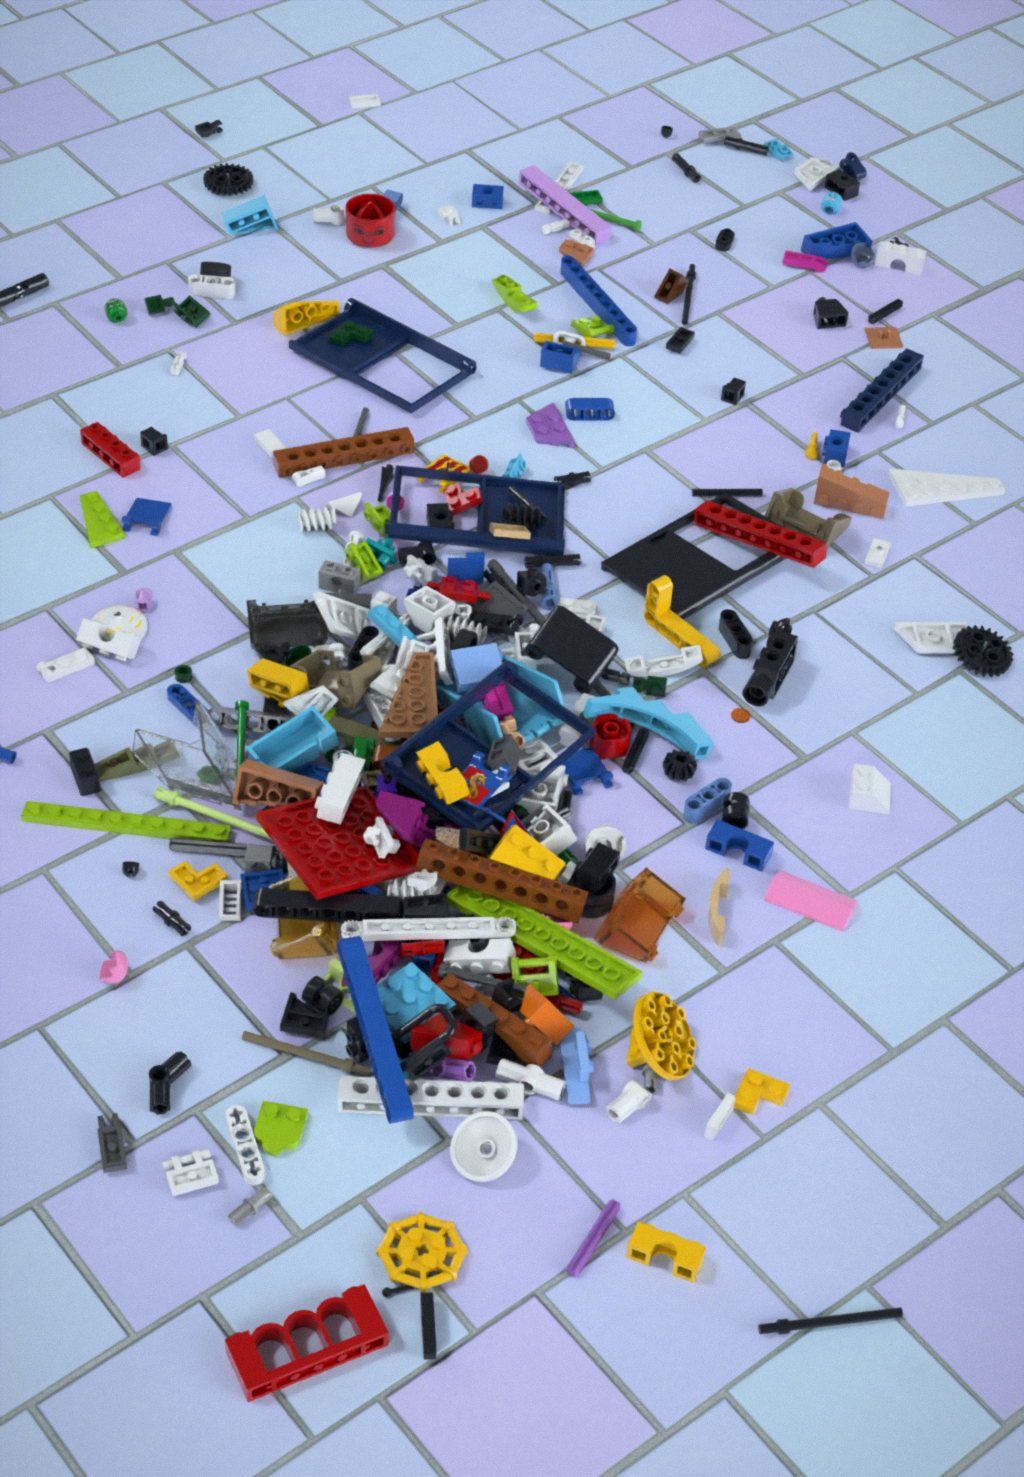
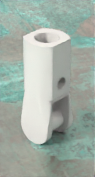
M322 466L298 471L292 475V480L296 482L298 487H302L308 483L324 479L326 476L325 470Z

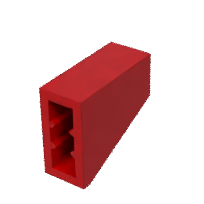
M441 1013L411 1029V1050L418 1051L447 1029L448 1023ZM456 1020L457 1029L454 1035L445 1042V1045L452 1053L448 1057L469 1060L481 1052L482 1032Z

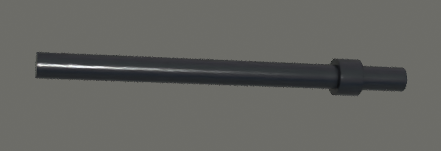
M694 264L689 265V270L686 274V278L689 281L686 286L683 307V325L688 324L693 281L696 278V266Z
M901 1307L790 1321L787 1318L777 1319L774 1323L758 1324L759 1334L778 1332L781 1335L789 1334L793 1330L903 1317V1310Z

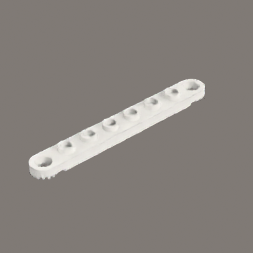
M510 917L367 919L363 921L352 920L351 922L348 920V922L345 921L341 926V936L343 939L361 936L362 941L509 938L516 933V922ZM502 926H508V927H510V928H507V930H506V928H505V930H503L504 928L501 929ZM354 929V930H357V931H356V932L354 931V933H352V932L350 933V931H348V930Z

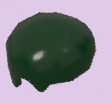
M307 645L292 647L289 656L284 658L285 666L289 667L312 654L311 648Z

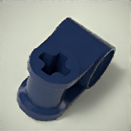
M849 152L846 158L840 161L839 166L843 172L857 181L867 176L866 168L855 153Z

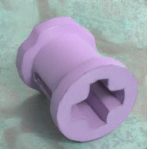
M148 588L137 589V600L134 603L135 609L142 613L150 611L152 591Z

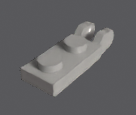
M735 127L700 130L698 135L702 142L706 144L724 142L726 136L737 139L741 138L740 132Z

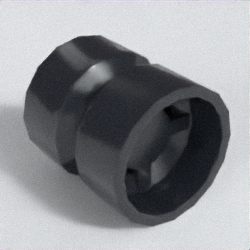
M741 792L727 794L723 802L722 821L745 829L749 819V797Z
M319 976L313 977L306 984L302 992V1000L304 1002L311 1003L317 1010H321L329 1016L339 1009L344 999L343 991L333 985L329 986V983Z

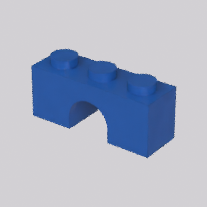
M717 819L707 835L705 849L721 856H725L730 849L742 850L745 853L743 865L762 872L772 856L774 842Z

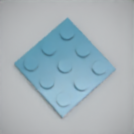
M413 962L376 985L389 1029L393 1032L433 1004H443L451 1012L456 1009V1003ZM439 1013L433 1014V1015L430 1016L428 1019L432 1018L433 1016H435V1015H437V1014H439ZM411 1031L400 1038L405 1044L410 1041Z

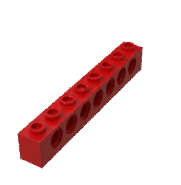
M708 500L694 509L695 525L812 568L826 559V542Z

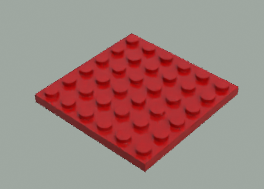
M367 785L357 787L341 825L316 818L318 809L315 808L317 797L256 813L258 823L316 900L419 872L415 868L420 851L416 846L405 842L395 830L392 839L399 840L401 844L396 854L388 853L385 858H379L373 844L365 842L363 835L367 828L375 825L377 817L383 818L376 808L377 798ZM383 818L385 824H386V825H390V824Z

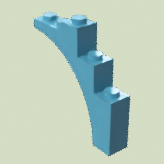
M634 687L619 688L616 690L615 695L588 698L583 711L586 719L597 718L602 714L608 713L617 714L620 719L625 718L631 723L646 727L662 735L682 749L683 752L690 751V755H694L695 759L707 758L714 743L689 712L672 714L661 699L644 701Z

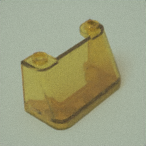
M297 874L268 885L270 889L309 891ZM278 918L279 938L273 939L270 945L274 957L279 959L326 957L338 953L336 922Z

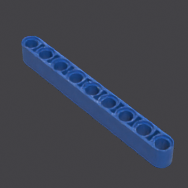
M562 257L560 274L602 321L614 326L615 331L613 334L623 345L634 346L636 344L637 327L574 257Z
M354 936L337 940L338 955L389 1124L412 1120L414 1118L412 1102L361 936Z

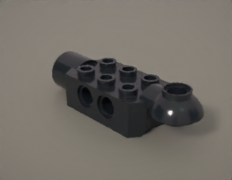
M783 618L772 622L766 647L762 648L760 659L755 660L753 666L755 671L751 674L742 691L744 699L753 706H764L769 698L774 700L793 665L798 636L791 634L790 618Z

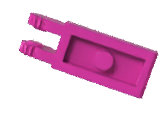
M787 250L782 264L814 269L820 273L826 270L828 263L826 258Z

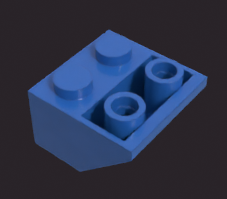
M546 341L541 349L540 367L572 374L581 356V351L576 347Z

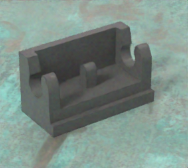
M511 734L492 742L486 765L494 771L496 769L499 770L503 764L511 766L509 773L515 775L522 751Z

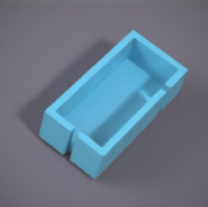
M312 705L247 746L246 751L249 760L293 773L306 763H311L320 757V752L325 754L337 746L338 740L336 731Z

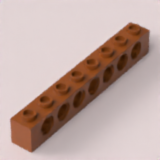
M403 427L273 451V465L280 478L318 466L329 469L414 453V438L409 428Z
M426 838L419 852L415 868L419 872L423 869H427L428 873L437 871V878L579 924L589 893L580 888Z

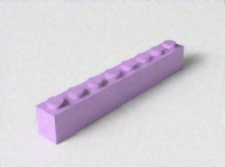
M535 165L520 170L518 183L537 199L541 200L547 207L549 206L562 219H568L572 227L580 229L595 240V245L610 240L612 226Z

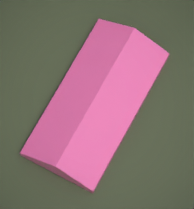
M782 870L773 877L764 898L766 902L842 932L858 903V900Z

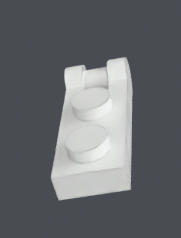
M84 647L47 663L40 662L37 664L36 669L42 674L46 682H52L94 665L95 661L94 657Z

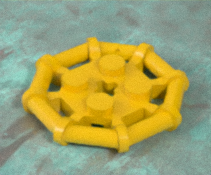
M423 1211L397 1222L391 1221L387 1225L388 1229L381 1245L376 1249V1255L380 1257L386 1268L389 1280L393 1283L397 1281L421 1289V1292H426V1289L447 1281L453 1282L457 1279V1272L464 1256L468 1254V1247L463 1244L454 1227L455 1224L451 1220L447 1222L423 1214ZM418 1224V1228H411L408 1233H404V1229ZM424 1224L440 1229V1231L436 1233L424 1229ZM447 1236L451 1240L453 1247L446 1246L445 1238ZM394 1237L400 1241L397 1248L390 1247ZM424 1249L428 1254L424 1253L420 1256L417 1250ZM447 1257L453 1258L450 1266L444 1264ZM392 1258H397L398 1261L400 1260L401 1265L399 1267H396L394 1262L392 1261ZM432 1271H435V1273H440L435 1276L427 1278V1276H429V1273ZM407 1272V1273H410V1274L419 1276L420 1278H417V1277H414V1276H411V1275H408V1274H405V1273Z

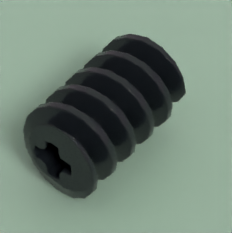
M507 502L502 512V524L507 520L508 524L514 521L515 525L522 522V526L529 523V528H532L535 523L536 528L539 529L541 522L539 506L532 508L531 505H528L525 508L524 504L518 507V504L514 503L511 507V503Z

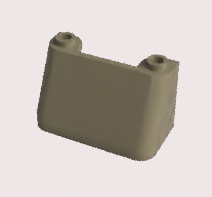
M793 488L775 491L765 513V517L784 528L826 542V549L849 527L853 518L844 513H839L833 518L829 517L825 520L802 509L804 504L803 494Z

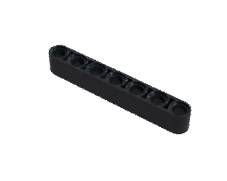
M261 888L255 892L253 913L263 918L328 922L403 919L404 900L397 896L340 893L316 900L310 891Z

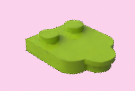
M263 1101L254 1128L256 1143L261 1145L264 1151L271 1156L279 1155L283 1150L295 1149L300 1144L308 1117V1109Z

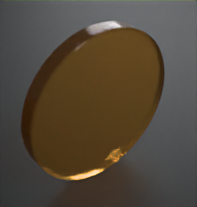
M736 708L731 712V718L735 722L745 723L750 720V712L744 708Z

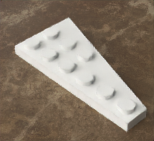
M888 469V476L905 507L999 496L1005 493V488L999 478Z

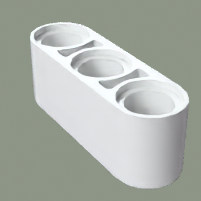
M193 274L188 277L189 294L192 296L232 299L236 296L235 280L231 277Z

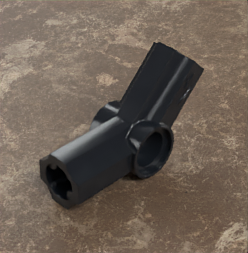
M182 1051L175 1052L162 1065H156L149 1070L150 1112H154L156 1115L165 1114L167 1111H170L171 1084L191 1067V1061Z

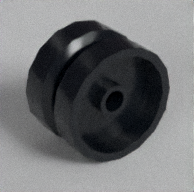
M574 871L569 880V885L589 892L581 916L585 918H599L608 914L614 905L616 878L613 873L606 880L602 888L597 891L576 881L577 872Z

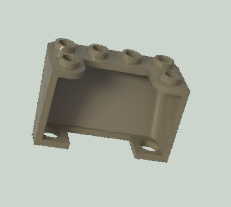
M317 650L289 666L307 674L310 690L324 685L339 699L333 707L353 709L369 689L370 684L382 671L380 656L366 654L362 655L363 664L351 671L339 670L336 667L334 651ZM324 655L329 658V665L324 662Z

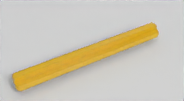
M535 333L534 342H553L554 334ZM559 337L558 339L560 343L565 340L564 337ZM583 337L586 347L615 348V340ZM575 341V344L581 345L579 341Z

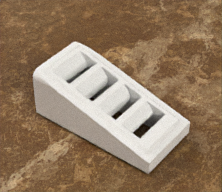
M220 880L219 921H240L241 880ZM224 892H237V894H224ZM224 898L237 899V901H224ZM224 905H236V908H226ZM223 912H236V915H223Z

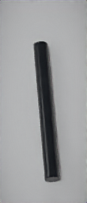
M692 489V496H720L723 493H727L730 496H762L763 490Z

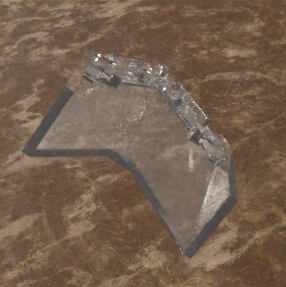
M200 700L196 701L193 725L199 729L200 739L191 744L145 730H135L132 754L170 790H182L189 792L192 797L222 805V803L234 806L233 809L242 810L241 803L239 805L232 804L236 784L235 756Z

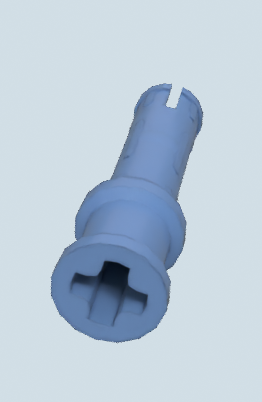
M544 563L541 567V573L545 575L547 580L544 594H541L543 597L541 603L545 609H554L558 605L556 597L557 588L553 583V568L549 563Z

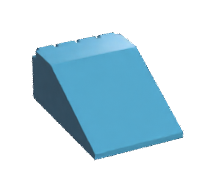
M503 655L502 663L505 661L514 663L518 668L519 676L564 706L557 680ZM454 676L453 683L447 686L442 679H436V694L447 706H450L466 693L457 692ZM504 681L513 706V718H515L517 730L512 732H519L524 737V745L534 740L535 737H539L551 730V728H555L563 723L555 715ZM478 701L466 710L463 715L465 716L467 726L473 734L489 746H492L494 740L505 735H502L497 716L483 709V701Z

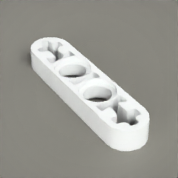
M233 1105L226 1111L227 1127L244 1181L248 1185L256 1186L264 1181V1165L245 1108L240 1105ZM234 1115L240 1117V1124L236 1125ZM239 1132H246L248 1137L238 1139L236 1135ZM245 1151H252L254 1152V1156L251 1158H244L242 1156V1153ZM254 1165V1170L257 1174L256 1176H253V1174L251 1173L250 1166Z

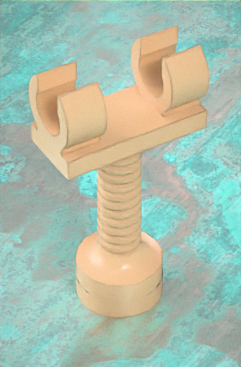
M512 715L503 717L505 721L499 722L502 735L511 734L519 748H522L525 743L524 737L519 732H512L517 730L515 718Z

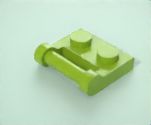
M595 315L574 319L571 322V326L588 338L605 333L607 335L613 334L615 331L612 324H606L599 316Z
M556 955L530 959L511 958L514 983L527 986L531 984L543 996L559 995ZM549 966L548 973L520 974V968ZM514 992L518 998H524L525 994Z

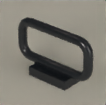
M433 1004L391 1033L394 1043L435 1013H441L448 1023V1027L443 1033L400 1063L402 1072L406 1071L414 1081L452 1054L445 1045V1042L454 1035L457 1029V1022L451 1011L443 1004Z

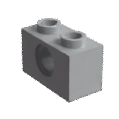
M325 560L318 571L319 589L335 593L339 589H347L351 593L356 594L360 587L359 568Z

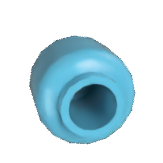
M827 192L821 202L822 211L828 215L838 213L842 205V197L836 192Z

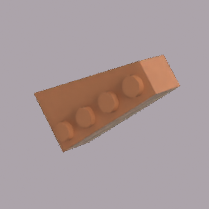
M822 464L814 504L883 519L890 492L869 483L867 485L861 483L858 478L847 477L843 475V472L839 470L833 471L827 465Z
M247 759L238 768L232 804L284 806L320 796L324 782Z

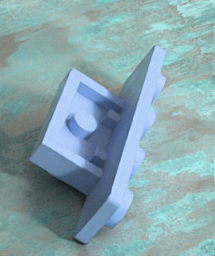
M576 1027L560 1042L568 1104H589L591 1102L588 1082L589 1073H593V1060L588 1058V1054L591 1053L590 1041H586L585 1032H581V1028Z

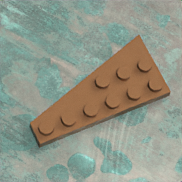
M434 652L413 653L407 666V671L402 677L400 687H398L389 706V711L383 719L382 727L379 728L378 738H410L438 715Z

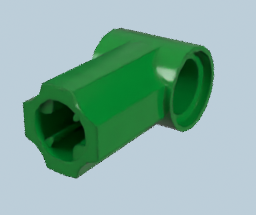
M355 736L353 756L365 759L363 772L369 771L371 756H373L375 748V738Z

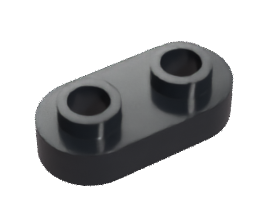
M729 228L721 230L716 239L715 248L719 251L730 250L735 233Z

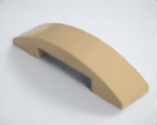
M726 868L721 872L711 891L708 924L717 946H722L726 916L717 915L719 897L727 898L730 868Z

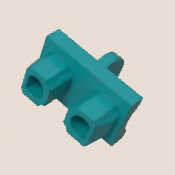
M370 538L366 539L374 556L379 557L377 561L382 568L385 569L390 563L395 565L398 562L394 558L395 546L392 545L393 541L391 538L379 539L378 542Z

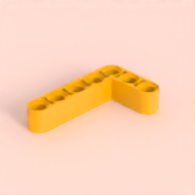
M663 575L648 583L644 610L646 622L680 650L681 648L700 645L703 661L698 665L705 668L721 658L719 648L670 610L673 590L671 579Z

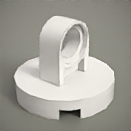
M607 824L599 825L591 829L586 835L584 841L585 853H587L590 847L594 848L598 842H601V844L608 845L609 848L612 847V849L619 851L620 859L624 856L626 840L622 833L614 826Z

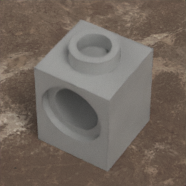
M247 844L245 873L268 871L276 868L277 855H273V846Z

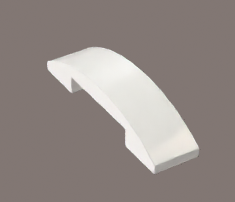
M700 645L681 648V654L645 661L642 655L626 658L624 662L626 671L630 676L662 677L696 666L703 661Z

